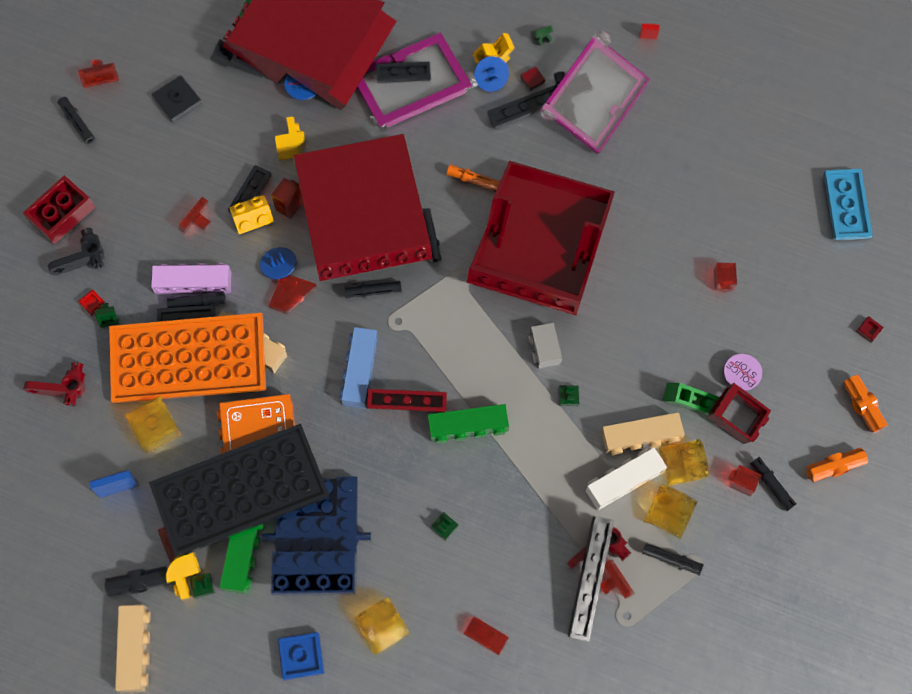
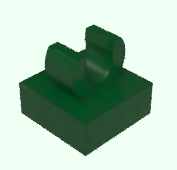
M552 26L531 31L532 38H538L537 43L539 46L543 45V37L547 39L548 43L552 42V38L549 33L553 32Z
M109 303L101 304V309L95 310V317L100 328L119 324L114 306L109 307Z
M559 385V406H579V386Z
M445 512L431 525V529L445 541L459 527V524Z
M211 573L190 578L195 599L215 594Z

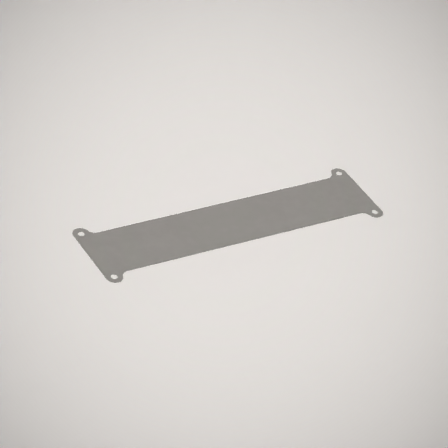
M459 268L392 313L388 318V325L394 331L407 330L416 337L470 408L506 404L509 431L505 432L504 435L495 436L494 433L491 435L580 550L587 545L593 516L614 520L613 527L621 532L622 537L627 542L626 548L632 553L624 561H621L616 554L612 556L608 552L602 578L619 599V608L616 612L618 623L624 627H631L694 579L697 574L683 569L680 571L676 566L642 554L647 542L681 555L676 552L630 493L599 511L596 509L585 490L589 481L596 477L599 479L604 477V473L610 468L469 292L470 283L466 282L469 270ZM460 274H464L466 276V279L464 281H460L458 279V276ZM396 318L402 319L400 325L395 324ZM611 535L610 543H615L616 539ZM686 555L688 559L703 563L697 555ZM624 612H629L631 614V618L629 620H625L623 618Z

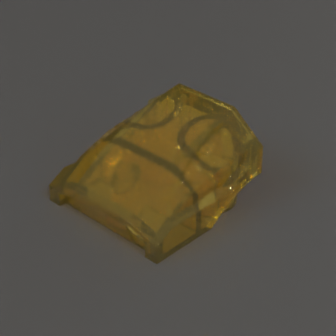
M700 438L686 443L659 448L663 462L667 466L665 471L668 487L709 477L708 462Z
M661 484L644 522L652 524L681 539L698 501L672 487Z
M389 597L380 600L354 618L375 656L395 642L410 635L408 628Z

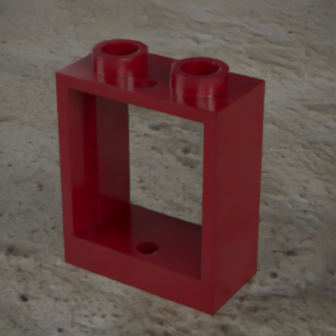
M732 383L726 386L707 417L741 443L746 444L754 442L760 434L758 431L761 426L763 427L768 422V415L771 410L737 384ZM733 398H736L757 414L746 433L722 416Z

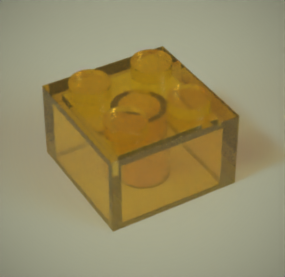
M161 396L125 414L141 447L147 454L182 435Z

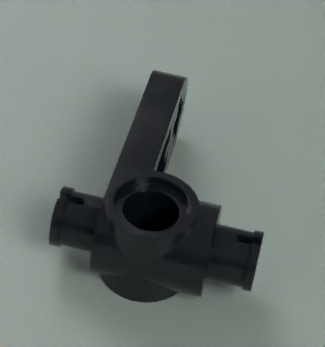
M86 228L87 233L85 229L81 230V252L54 260L47 265L51 275H60L90 264L92 269H98L97 264L100 268L104 266L102 261L105 257L104 249L101 246L99 236L93 233L92 228ZM92 248H96L94 252H89Z

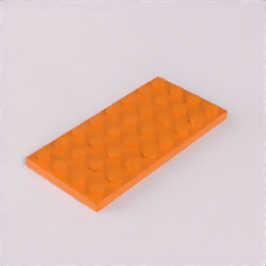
M262 313L109 326L112 403L266 390Z

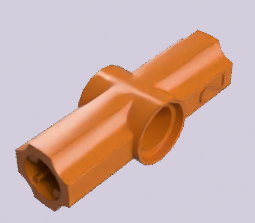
M854 375L845 380L843 385L852 399L853 409L859 416H862L871 433H875L888 426L878 409L877 398L873 393L868 392L860 376Z
M860 447L843 454L839 452L830 455L825 460L807 465V476L813 483L830 476L837 477L843 475L851 469L867 464V454Z

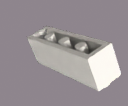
M655 448L642 450L637 454V458L633 460L629 458L621 463L622 466L615 469L613 467L604 473V477L600 479L596 477L588 482L585 491L598 511L664 473L667 466Z

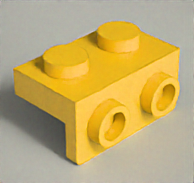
M264 195L229 207L239 234L274 222Z

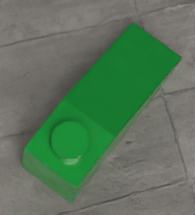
M667 383L662 402L708 415L719 397L682 383Z

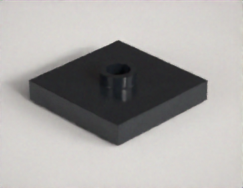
M181 75L151 94L172 123L202 104L201 99Z

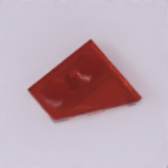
M291 275L281 278L270 301L269 308L288 314L294 309L296 304H300L305 299L307 294L312 290H316L317 284Z

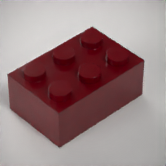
M64 175L28 207L23 214L31 225L55 245L87 216L95 206L90 197Z

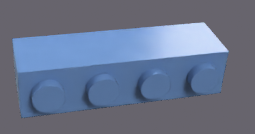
M354 327L353 333L349 335L348 344L351 345V349L346 352L345 362L348 363L347 369L343 370L342 381H345L344 388L341 387L339 392V399H342L343 406L366 409L378 339L377 330Z

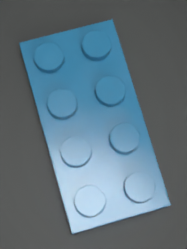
M862 169L825 170L823 175L834 240L871 239L873 234Z

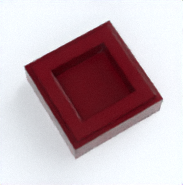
M536 66L521 74L520 77L530 91L545 83L546 80Z
M868 316L856 332L872 343L884 327Z

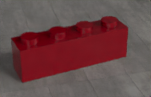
M368 389L367 409L446 412L447 392Z

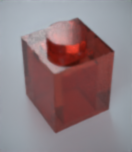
M717 263L713 270L715 291H721L722 293L734 291L737 285L736 263Z
M739 465L736 470H731L728 480H730L728 487L750 497L756 490L761 474Z

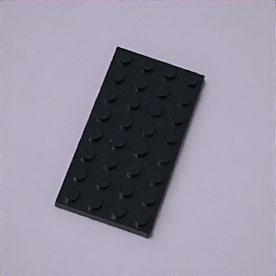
M301 424L149 482L176 558L330 497Z

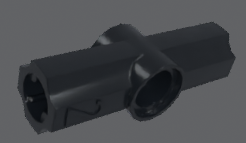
M166 566L150 570L137 569L129 571L125 575L105 578L104 584L107 596L110 597L124 593L137 594L145 592L149 588L168 585L169 583L166 580L168 569Z

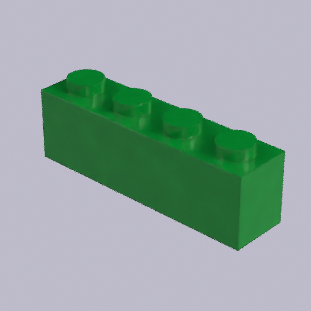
M506 404L428 414L431 442H436L437 444L446 443L450 439L463 441L471 436L483 438L486 437V434L493 433L495 436H499L509 431Z
M264 524L230 537L220 583L222 591L246 595L247 589H251L252 577H250L251 569L254 570L256 566L254 554L255 549H259L260 538H258L259 530L263 529Z

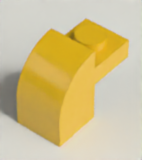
M502 33L493 44L482 43L473 53L476 64L487 56H497L507 62L510 60L508 55L514 49V45L509 34Z
M294 116L287 117L289 134L275 136L279 161L294 158L295 154H301L305 148L304 131L300 132L299 123H295Z
M195 552L175 559L167 570V583L176 582L173 585L177 597L180 596L181 600L191 597L186 577L201 572Z

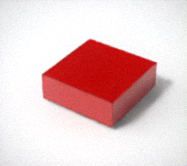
M642 23L639 38L657 40L660 25Z
M93 289L78 301L91 316L95 314V310L101 309V304L105 303Z

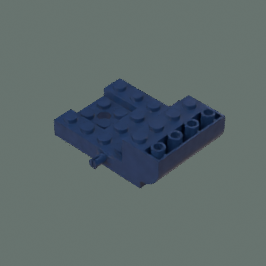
M357 476L323 479L330 496L329 498L324 499L320 504L314 503L277 518L274 533H262V542L274 541L275 552H272L271 594L273 596L356 595L357 546L361 540L371 541V532H359Z

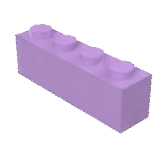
M203 263L197 265L178 264L177 266L159 264L158 266H153L151 287L155 294H202L203 292L217 293L223 291L231 293V270L229 265L223 263L215 265Z

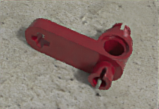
M72 362L71 370L66 371L61 384L25 381L23 391L37 395L65 397L63 404L66 406L72 404L71 406L74 407L76 406L77 398H81L85 392L84 381L86 374L82 372L84 364L77 362L76 365V362ZM77 383L74 389H69L71 384Z
M613 527L611 535L615 537L616 542L609 543L608 552L612 556L616 554L621 561H624L632 552L626 548L627 542L622 537L621 532ZM586 546L567 562V565L572 570L583 562Z

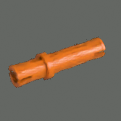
M451 164L447 171V176L455 177L464 183H473L493 191L497 190L500 183L499 180L474 173L468 168L463 169Z

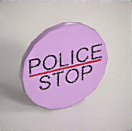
M734 355L728 359L724 366L725 380L729 385L735 383L745 391L752 390L762 379L761 365L750 355Z

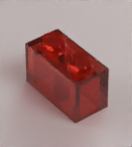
M283 178L271 194L275 210L290 220L303 203L300 186L294 180Z

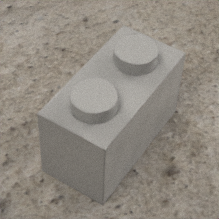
M554 323L531 327L528 341L530 345H533L532 358L533 362L537 363L538 369L560 365L562 355Z

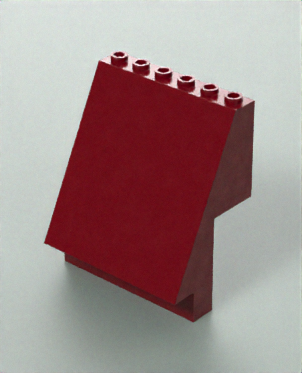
M252 0L250 4L246 2L241 11L244 13L242 17L237 16L233 22L234 29L232 32L228 30L225 34L223 47L275 83H278L287 73L333 106L342 110L349 102L397 21L381 10L385 4L381 0Z
M404 134L294 155L319 281L432 259L430 240Z
M509 160L493 197L487 227L469 267L466 282L576 316L615 191Z

